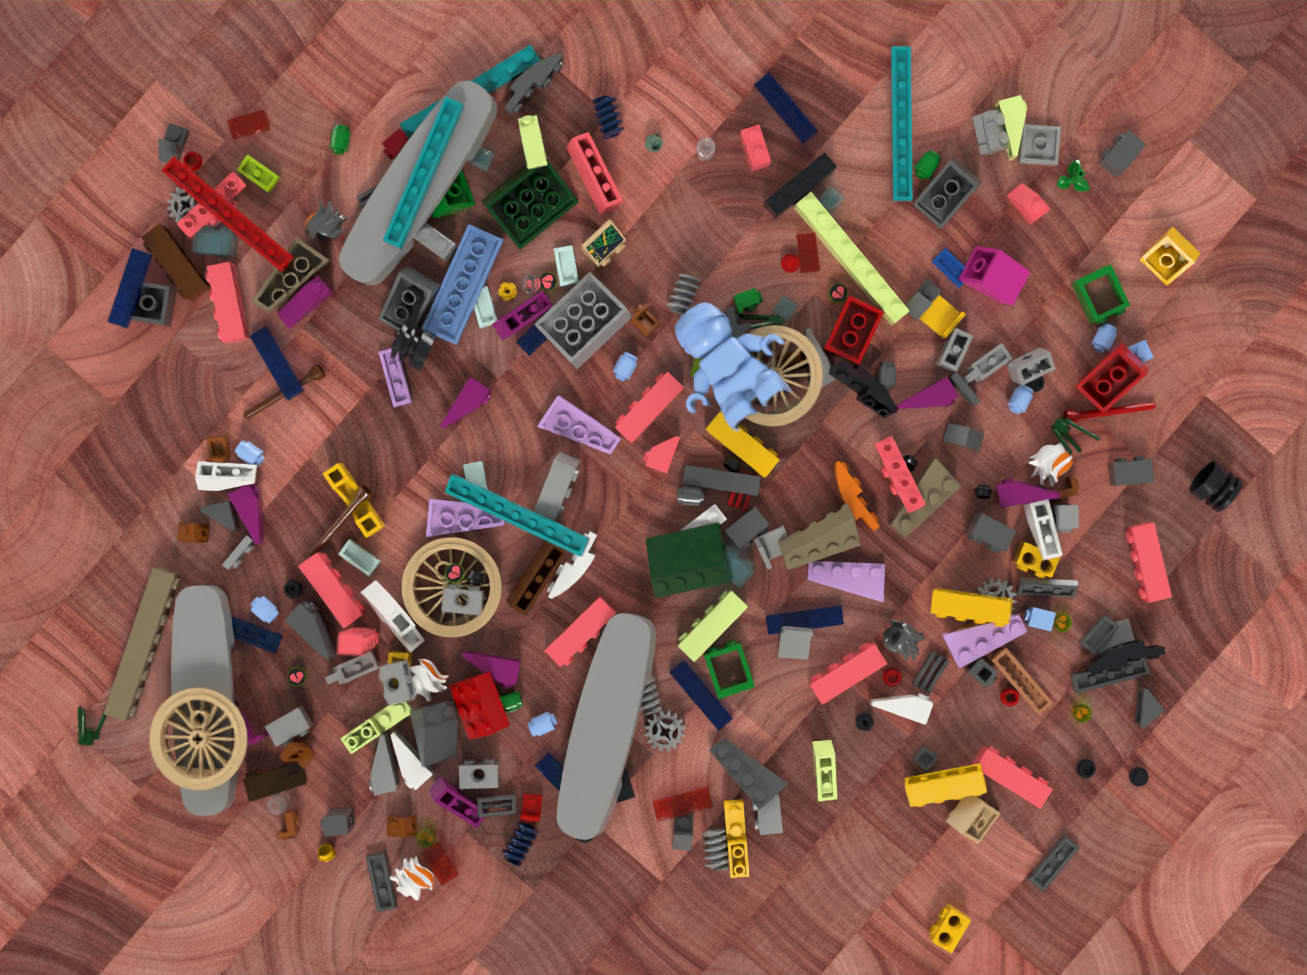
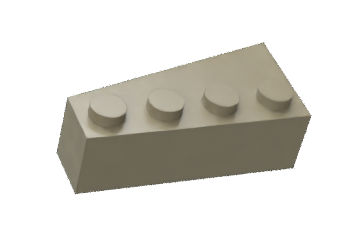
M297 237L287 250L294 259L283 272H280L275 267L252 300L269 313L276 310L331 262Z
M931 458L915 483L925 502V506L908 513L904 504L901 503L888 523L901 538H906L961 487L936 458Z
M847 503L841 506L842 509L836 513L832 511L827 514V518L816 523L815 521L809 524L806 530H799L778 542L787 570L861 545L855 519Z

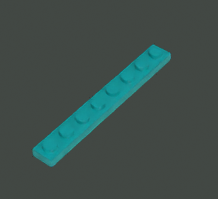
M530 44L474 78L471 82L478 84L491 94L519 77L532 65L539 62L540 59ZM440 100L400 123L408 139L411 138Z
M911 46L891 47L892 202L913 200Z
M445 96L382 241L397 248H403L465 107L463 103Z
M455 474L450 476L445 493L580 557L584 555L590 540L589 537Z

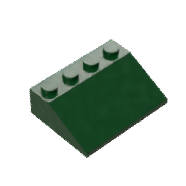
M547 158V165L528 169L526 164L481 200L482 204L519 250L579 203Z
M719 522L646 538L650 579L655 598L726 584L733 579Z

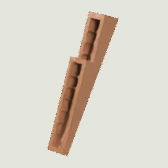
M970 619L961 628L976 626V624L978 623H975L974 620ZM1002 645L985 654L1037 715L1042 714L1053 704L1006 647Z

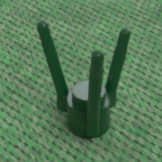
M773 314L739 316L740 319L764 320V323L750 325V329L772 325L782 326L781 317L774 316Z
M1061 416L1051 425L1052 432L1058 437L1069 454H1072V450L1063 436L1079 453L1082 452L1080 447L1067 434L1071 429L1069 425L1100 441V437L1074 423L1068 417L1064 419Z
M80 706L78 707V744L93 745L94 739H99L101 728L107 716L104 712L94 732V728L86 727V710H82Z

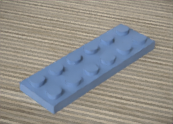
M468 224L422 330L426 329L437 334V337L458 345L504 243L503 239Z

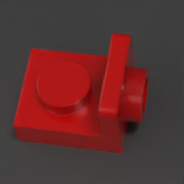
M523 794L520 820H524L528 824H535L536 821H540L543 795Z

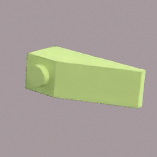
M1021 95L998 101L995 105V110H1000L1005 119L1003 127L1009 137L1008 149H1006L1009 161L1018 156L1026 117L1027 105L1025 100H1022Z
M528 115L518 119L528 169L547 165L537 115Z
M832 740L812 742L818 801L837 799L836 763Z

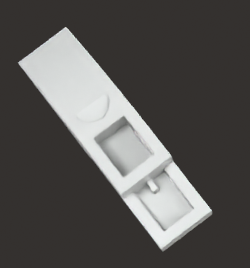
M591 531L589 535L585 533L584 536L589 537L590 540L584 555L580 557L574 554L571 560L574 562L573 565L566 562L565 565L561 564L556 572L559 577L556 582H551L547 590L550 592L549 598L552 599L566 591L584 574L595 557V554L589 552L597 534Z
M376 580L360 592L409 653L425 641L405 611Z

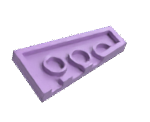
M560 395L556 397L537 426L608 454H612L622 437Z
M429 499L426 537L505 525L504 520L466 502Z
M832 561L808 563L807 580L880 602L884 600L885 564Z
M1018 614L1011 615V622L1009 625L1005 624V627L994 626V623L988 622L986 624H976V626L957 629V631L942 633L941 635L957 666L961 668L1026 633L1027 630Z

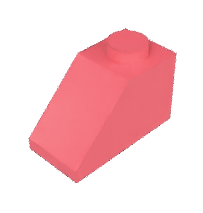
M1023 183L1006 195L1029 225L1050 210L1040 195Z
M673 437L652 447L651 451L647 450L643 459L646 462L645 466L667 474L680 437Z

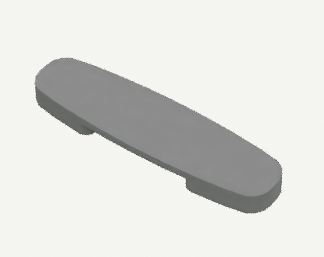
M461 81L447 92L407 141L375 188L339 254L341 268L353 279L366 285H377L396 268L413 247L414 236L440 203L465 162L473 159L477 154L497 115V105L494 98L478 84L471 81ZM446 96L463 103L465 107L405 244L400 249L382 240Z
M190 586L179 592L176 598L172 633L171 692L174 695L190 688H206L224 695L234 704L231 650L234 647L235 641L227 595L218 586ZM193 700L196 711L201 710V700ZM207 701L206 710L211 713L214 704ZM185 703L181 706V709L190 718L191 712L188 704ZM220 707L211 726L225 713ZM177 712L173 715V721L190 728ZM199 714V720L203 724L204 716ZM227 716L212 732L232 725L229 717ZM173 726L174 735H190ZM230 728L213 736L234 737V729ZM174 738L175 747L189 742V739ZM214 740L234 750V741ZM190 744L175 750L176 760L191 747ZM215 747L227 761L230 760L232 754ZM194 750L179 765L188 766ZM212 753L216 767L224 768L223 764ZM199 754L193 765L195 768H199ZM205 755V768H210ZM238 770L226 782L211 789L190 790L180 787L185 808L192 814L199 816L215 815L228 809L235 800Z
M620 613L608 621L592 660L574 719L563 768L556 819L558 826L564 833L577 839L587 840L600 835L605 830L622 788L621 777L635 733L644 689L651 678L656 643L654 625L649 619L637 614Z

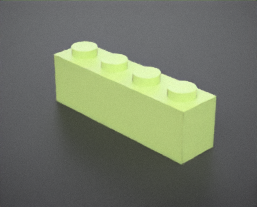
M725 590L718 597L720 601L715 606L711 604L705 610L706 615L702 619L698 618L693 622L690 632L687 633L685 631L677 639L679 641L678 647L694 662L748 608L732 590L728 592Z

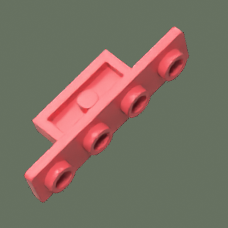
M232 172L214 190L236 208L235 205L238 202L234 198L246 188V184L236 173ZM198 203L177 225L188 237L192 238L202 227L207 226L211 229L218 226L221 221Z
M890 436L877 442L875 447L883 461V467L880 469L885 478L888 477L891 482L889 488L892 494L901 498L908 513L924 507L925 502L893 437Z

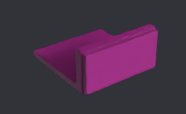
M240 713L246 726L248 746L269 735L265 731L255 736L244 713Z

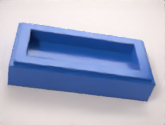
M944 248L931 263L959 289L964 284V282L958 279L965 266L947 248Z

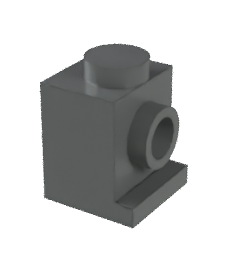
M982 658L972 661L965 669L967 673L984 687L991 686L997 679L996 675L998 672ZM984 669V674L980 676L979 671Z

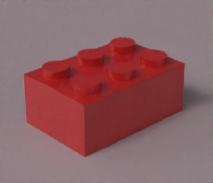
M849 295L822 350L855 366L860 365L884 311Z
M1120 342L1078 381L1076 388L1102 413H1105L1147 375L1149 368Z
M490 671L465 678L449 686L469 740L495 734L510 726Z

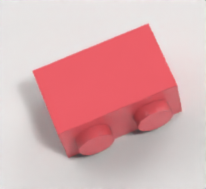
M760 125L741 130L739 136L751 172L770 166L771 159Z

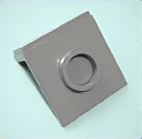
M784 526L774 529L754 540L767 569L772 568L769 560L781 555L778 542L788 537Z
M782 626L778 657L808 660L811 637L814 636L812 628Z

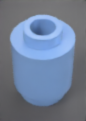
M1103 323L1091 343L1094 346L1093 349L1100 353L1109 352L1117 336L1116 332L1118 329L1110 324Z
M628 352L620 355L612 370L615 373L614 377L623 382L625 379L629 380L637 366L638 358Z
M1019 385L1018 388H1015L1007 403L1010 407L1009 410L1016 414H1020V412L1025 413L1033 398L1032 394L1034 391L1025 385Z
M241 441L235 449V453L238 454L237 457L247 464L260 466L265 459L263 456L264 451L250 441Z
M264 596L261 598L256 597L250 604L252 606L250 611L263 622L269 624L280 613L277 607Z
M545 712L532 718L528 722V727L534 737L555 730V725L558 723L554 714Z

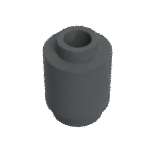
M880 362V365L877 367V381L885 390H891L892 386H896L897 367H895V362Z
M683 486V488H678L677 503L687 506H700V503H704L705 491H701V487Z

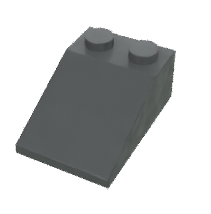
M953 157L912 205L942 229L981 185L982 181Z
M405 267L399 272L378 320L397 331L408 321L410 326L407 331L412 332L415 325L419 327L441 285L412 267Z
M313 601L299 603L284 621L326 660L334 657L337 651L324 616L319 611L320 607Z
M442 700L411 709L410 715L422 767L456 757L458 716L454 700Z

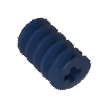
M602 96L592 101V103L596 104L594 110L597 111L596 117L600 119L598 125L602 126L600 132L604 134L602 136L604 140L615 138L620 135V132L625 130L624 127H618L623 121L616 119V117L621 115L620 112H614L619 106L612 105V102L617 100L616 97Z
M518 822L517 825L520 827V830L514 829L513 832L516 836L510 835L509 837L513 842H506V846L509 849H502V852L505 854L504 858L515 866H521L520 860L525 859V854L529 852L528 847L533 845L532 840H536V834L540 833L532 825Z

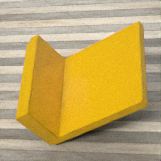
M938 295L932 302V305L919 319L941 338H946L966 314L963 311L959 312Z

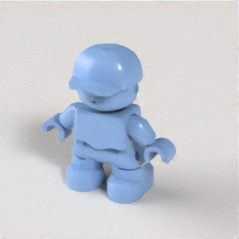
M707 302L700 303L686 311L675 325V334L680 345L694 358L702 359L699 363L700 368L694 375L693 391L695 393L687 398L686 407L689 412L695 414L697 411L695 402L699 399L702 400L703 405L710 406V401L705 396V393H708L711 384L726 422L732 430L740 431L737 423L750 414L758 413L750 403L753 399L757 397L762 405L766 407V401L781 390L792 391L776 371L758 361L751 354V352H761L763 350L767 355L774 357V353L769 349L770 344L773 341H777L782 345L785 344V341L775 334H769L764 339L752 334H745L737 339L731 337L732 329L727 316L715 305Z

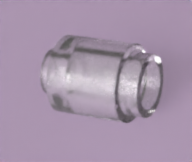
M284 792L274 794L267 802L268 811L274 815L282 814L290 806V797Z

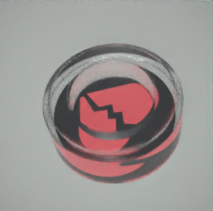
M528 274L522 279V289L526 293L535 294L540 290L541 280L537 275Z

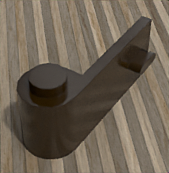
M298 762L263 774L252 771L245 774L246 778H243L249 802L306 784L303 770Z

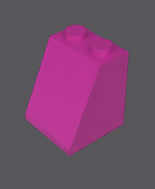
M976 246L958 280L1000 304L1013 306L1023 285L1027 281L1030 271L999 249Z

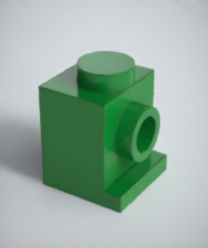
M753 288L734 295L733 301L740 316L743 315V310L745 309L746 312L757 309V305L763 302L760 291L757 292Z

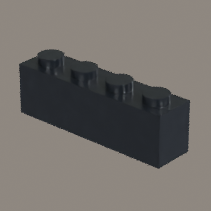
M824 152L764 202V207L776 220L830 176L837 166Z

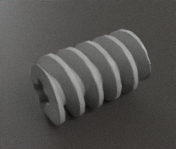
M687 274L678 275V278L682 281L675 282L678 288L672 289L675 295H670L669 299L672 302H667L666 304L670 311L680 316L684 314V310L690 309L687 306V303H693L690 296L697 295L693 292V289H699L700 287L695 283L702 282Z
M651 676L649 683L645 686L640 711L644 713L641 715L652 714L662 710V707L657 705L660 703V699L654 698L659 695L658 691H654L657 684L651 683L655 680V676Z
M712 828L702 833V836L708 837L707 840L703 841V844L709 845V847L704 848L705 852H709V855L704 856V859L710 860V862L705 864V867H710L714 871H723L729 868V865L726 864L729 861V858L726 856L728 850L725 849L727 842L724 841L727 838V835L724 833L726 828Z

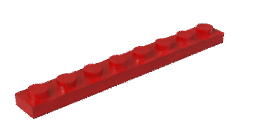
M175 156L161 170L280 272H283L294 259L289 252Z

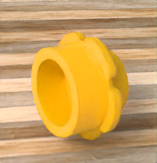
M502 283L498 290L499 296L505 301H510L517 295L516 286L513 283Z
M330 844L320 846L317 851L319 861H331L336 855L335 848Z

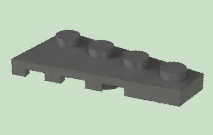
M724 737L709 749L710 753L759 810L789 785Z

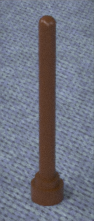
M319 364L311 367L309 374L243 413V417L249 419L310 381H320L326 377L324 370Z
M365 485L359 487L356 491V498L309 550L310 556L321 550L362 502L364 503L371 499L374 495L371 489Z

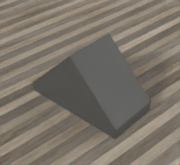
M947 423L942 442L979 452L985 433L970 427Z
M232 501L205 506L200 509L201 512L231 531H238L239 523Z
M1138 687L1135 725L1145 728L1162 714L1165 709L1148 689Z

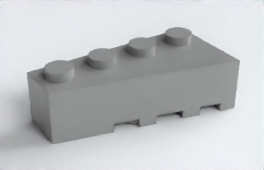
M562 452L558 453L553 461L534 512L555 522L558 515L562 516L565 505H563L565 498L569 499L572 491L570 486L572 481L575 482L579 474L577 469L581 460Z

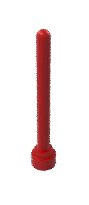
M1148 402L1112 407L1105 413H1102L1099 409L1084 412L1070 409L1064 411V419L1068 417L1076 423L1082 419L1153 410L1156 408V404Z

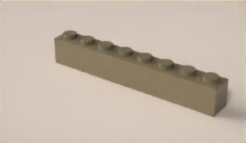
M162 567L152 568L104 711L105 715L123 721L135 717L138 710L136 706L138 699H141L144 693V688H142L144 681H147L150 675V670H148L150 663H153L156 657V652H154L156 645L162 639V627L167 624V613L175 600L173 597L174 592L180 586L181 579H179V573Z

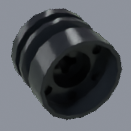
M406 321L398 330L392 343L390 358L395 359L397 352H400L402 355L399 362H402L406 356H409V366L420 371L437 334L425 329L418 336L416 335L418 326L415 325L412 332H409L407 330L410 322Z
M1213 460L1199 471L1189 487V492L1199 500L1206 498L1205 504L1211 506L1214 511L1219 512L1235 499L1242 488L1243 480L1235 477L1234 473L1229 472L1226 474V468Z

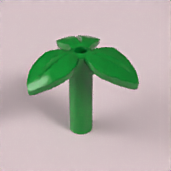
M1078 159L1074 160L1067 169L1070 177L1061 176L1057 180V186L1061 189H1068L1071 183H1073L1076 191L1086 192L1090 190L1088 182L1085 179H1081L1085 172L1081 170V164Z

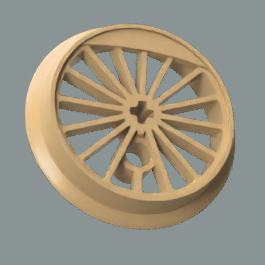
M764 326L747 333L763 337V339L769 334H775L782 339H786L778 364L776 341H773L771 352L774 353V357H771L770 362L764 365L776 371L785 382L808 391L801 398L793 390L790 391L797 400L789 404L784 390H781L780 393L786 404L785 406L778 408V393L774 394L773 411L764 413L766 407L762 405L760 411L756 410L757 414H750L745 418L764 426H781L799 419L814 405L821 390L823 370L817 350L804 335L784 326ZM790 342L795 343L799 348L782 365ZM763 350L758 352L757 356L751 352L758 361L763 363L762 357L766 354ZM801 351L804 352L807 357L806 360L785 369ZM807 363L810 365L811 373L786 374ZM811 376L809 387L785 379L786 377ZM756 397L750 403L753 405L758 398Z
M441 538L424 545L409 560L402 578V597L412 619L426 631L442 637H461L479 630L492 618L501 598L502 584L496 563L482 547L462 538ZM449 549L450 562L442 561L439 551ZM453 549L463 551L459 563L461 567L466 553L476 557L463 573V577L478 560L484 566L485 570L480 573L484 574L487 572L490 583H482L478 587L490 586L489 597L484 596L487 602L483 604L481 615L464 614L457 618L456 613H453V620L443 623L446 612H442L438 622L431 618L430 614L442 602L443 596L428 613L422 609L420 604L442 594L443 590L421 601L417 599L416 590L443 589L449 587V582L461 585L460 588L462 589L468 586H477L472 584L463 585V583L469 581L467 579L462 581L460 579L456 582L450 581L446 575H442L439 572V567L442 564L448 567L453 564ZM433 554L436 555L439 561L435 568L427 562V558ZM424 563L440 580L420 574L418 571ZM418 576L443 586L416 587V577ZM460 594V596L468 602V597L464 594ZM459 596V597H458V600H459V602H460L461 604H463V602H462V600H461V598H460V596Z
M190 688L172 695L161 705L152 721L150 749L153 759L167 779L186 789L207 790L223 784L238 770L246 752L247 731L239 710L227 697L214 690ZM193 700H201V710L196 711ZM207 701L214 704L211 713L206 710ZM185 703L188 704L191 712L190 718L181 709V706ZM220 707L225 713L211 726ZM177 712L190 728L173 721V715ZM199 714L204 716L203 724L199 720ZM227 716L229 717L232 725L212 732ZM169 724L190 735L168 734ZM230 728L234 729L235 737L213 736ZM167 738L189 739V742L169 749ZM214 740L235 741L234 750ZM190 744L191 747L175 761L171 751ZM215 747L232 754L230 760L227 761ZM194 750L188 766L179 765ZM212 753L223 764L224 768L216 767ZM199 754V768H195L193 765ZM205 755L210 768H205Z

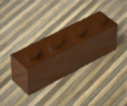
M159 223L141 237L145 242L143 245L149 253L153 252L156 257L154 259L160 268H164L167 271L166 277L172 284L175 283L179 289L177 291L183 299L187 298L190 301H194L211 288L166 226Z
M544 540L507 597L506 602L509 606L527 616L568 551Z

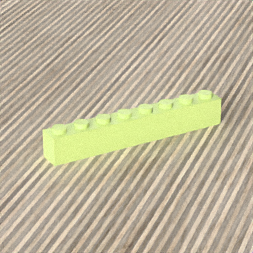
M812 192L796 204L794 209L875 307L884 311L883 316L890 325L895 324L909 312V309Z

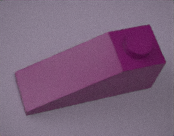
M316 276L277 315L291 329L331 297L334 292L323 278Z
M542 290L491 325L501 340H504L552 308L553 305Z
M470 377L440 427L446 429L482 407L483 404L487 405L492 397L490 394L492 390Z
M944 377L896 406L898 409L931 408L943 405L947 408L954 404V399L959 396L948 377Z
M1013 478L1001 480L1002 484L996 485L1001 508L1061 497V492L1019 480L1013 481Z
M248 484L229 493L228 496L255 544L259 545L264 543L261 491L257 485Z
M470 651L463 652V658L484 673L490 671L492 679L501 683V686L512 687L518 683L521 660Z
M440 776L428 790L435 803L477 828L485 817H477V802L445 778Z

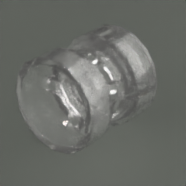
M702 138L696 145V155L700 160H710L715 153V143L710 138Z

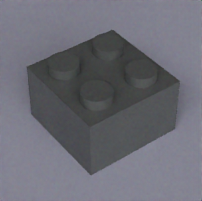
M131 280L125 319L171 327L177 289L170 286Z
M975 512L964 531L968 535L967 539L979 544L984 543V548L996 553L1000 551L1006 552L1017 532L983 513Z

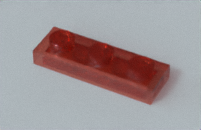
M708 787L652 801L657 822L713 807Z

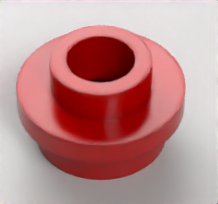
M1006 687L1000 693V700L1006 706H1014L1019 701V693L1012 687ZM1008 693L1012 694V698L1010 700L1006 699V695Z

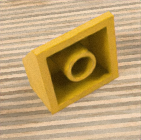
M1171 227L1139 260L1167 286L1195 263L1200 252L1174 227Z

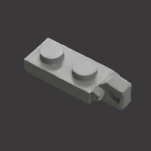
M1000 343L967 368L969 373L962 377L966 384L973 380L978 383L1013 358L1004 345Z
M372 650L333 668L334 673L326 676L325 679L327 684L337 680L339 685L345 684L379 669L380 666Z

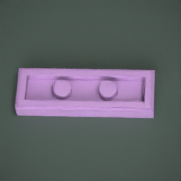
M391 348L379 351L393 407L412 403L403 364L399 362L400 353L397 352L395 359L390 358Z

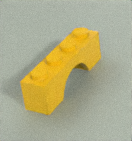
M337 463L324 472L323 475L332 489L349 506L356 498V491L359 489V486L345 465ZM369 501L362 502L352 513L356 524L366 538L373 536L386 527Z

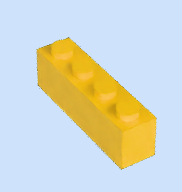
M720 411L705 430L759 475L766 478L780 461L777 458L778 454L771 448L767 450L763 447L762 444L764 442L757 436L752 438L747 433L749 430L741 423L737 425L740 431L732 430Z
M935 588L932 595L931 613L936 614L935 616L939 618L952 616L958 621L972 619L978 624L992 622L994 626L1005 627V624L1009 625L1011 622L1013 599Z
M981 763L905 778V789L910 807H922L929 803H942L950 799L960 800L966 796H980L983 793H987Z

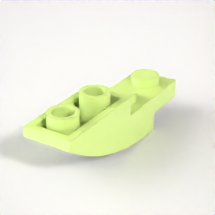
M409 701L388 705L340 739L352 754L409 716L410 710L414 709Z

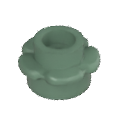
M655 133L646 138L645 148L647 150L658 152L662 148L663 140L659 134Z

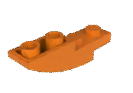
M836 461L834 463V475L838 493L843 504H848L855 520L861 517L869 529L875 531L880 527L877 523L879 519L873 512H868L865 508L868 505L861 496L857 497L862 492L860 488L862 484L856 477H851L848 473L850 469L845 462Z

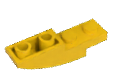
M743 799L724 801L730 878L749 877Z

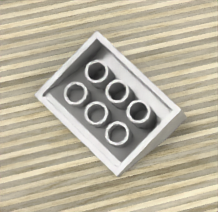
M589 272L534 325L578 369L632 318V315Z

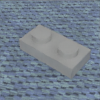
M246 535L222 564L227 570L238 568L243 562L242 557L246 553L249 554L256 545L251 535Z

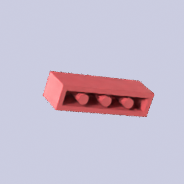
M589 132L572 138L566 148L599 215L617 209L623 200Z
M225 262L207 266L208 272L205 275L207 282L211 285L212 291H209V295L215 305L213 315L219 325L217 329L218 338L226 344L250 339L235 264Z
M668 371L665 375L660 373L654 380L656 384L652 388L648 386L641 394L643 398L639 402L635 400L629 406L630 412L626 416L622 414L615 421L617 424L615 429L631 444L684 389V386Z
M1146 522L1126 527L1125 537L1131 547L1130 558L1135 564L1134 575L1136 580L1139 581L1140 588L1138 592L1140 598L1144 602L1149 603L1172 598L1155 523Z
M317 552L298 567L341 626L346 628L366 614L364 611L365 606L359 599L356 600L354 598L352 588L348 584L345 585L343 583L341 573L337 569L332 568L330 558L325 553Z
M600 596L545 649V652L560 667L564 664L568 666L575 659L573 655L577 651L581 653L588 646L586 642L591 637L596 639L602 633L600 629L605 624L607 625L608 621L616 614V611Z
M353 626L339 633L338 653L363 655L375 648L376 644H379L380 633H377V628Z
M873 642L861 645L859 647L860 650L855 654L851 652L845 655L843 661L839 664L835 662L826 668L828 671L823 674L817 673L810 678L811 681L808 684L822 705L887 664Z
M983 746L971 765L981 763L985 775L1041 809L1053 790L1048 786L1049 782L1040 776L1036 779L1032 776L1033 772L1024 766L1020 769L1015 765L1017 762L1006 756L1004 759L999 756L1000 751L990 746L988 749Z

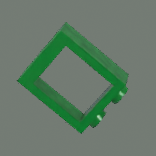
M1111 264L1071 283L1090 324L1097 322L1100 325L1109 320L1108 316L1112 314L1115 317L1126 312L1125 308L1131 306ZM1106 275L1120 305L1098 315L1084 285Z
M735 640L724 643L725 646L717 648V646L710 647L706 650V653H703L718 699L755 687L741 643ZM738 650L747 679L720 688L710 658Z

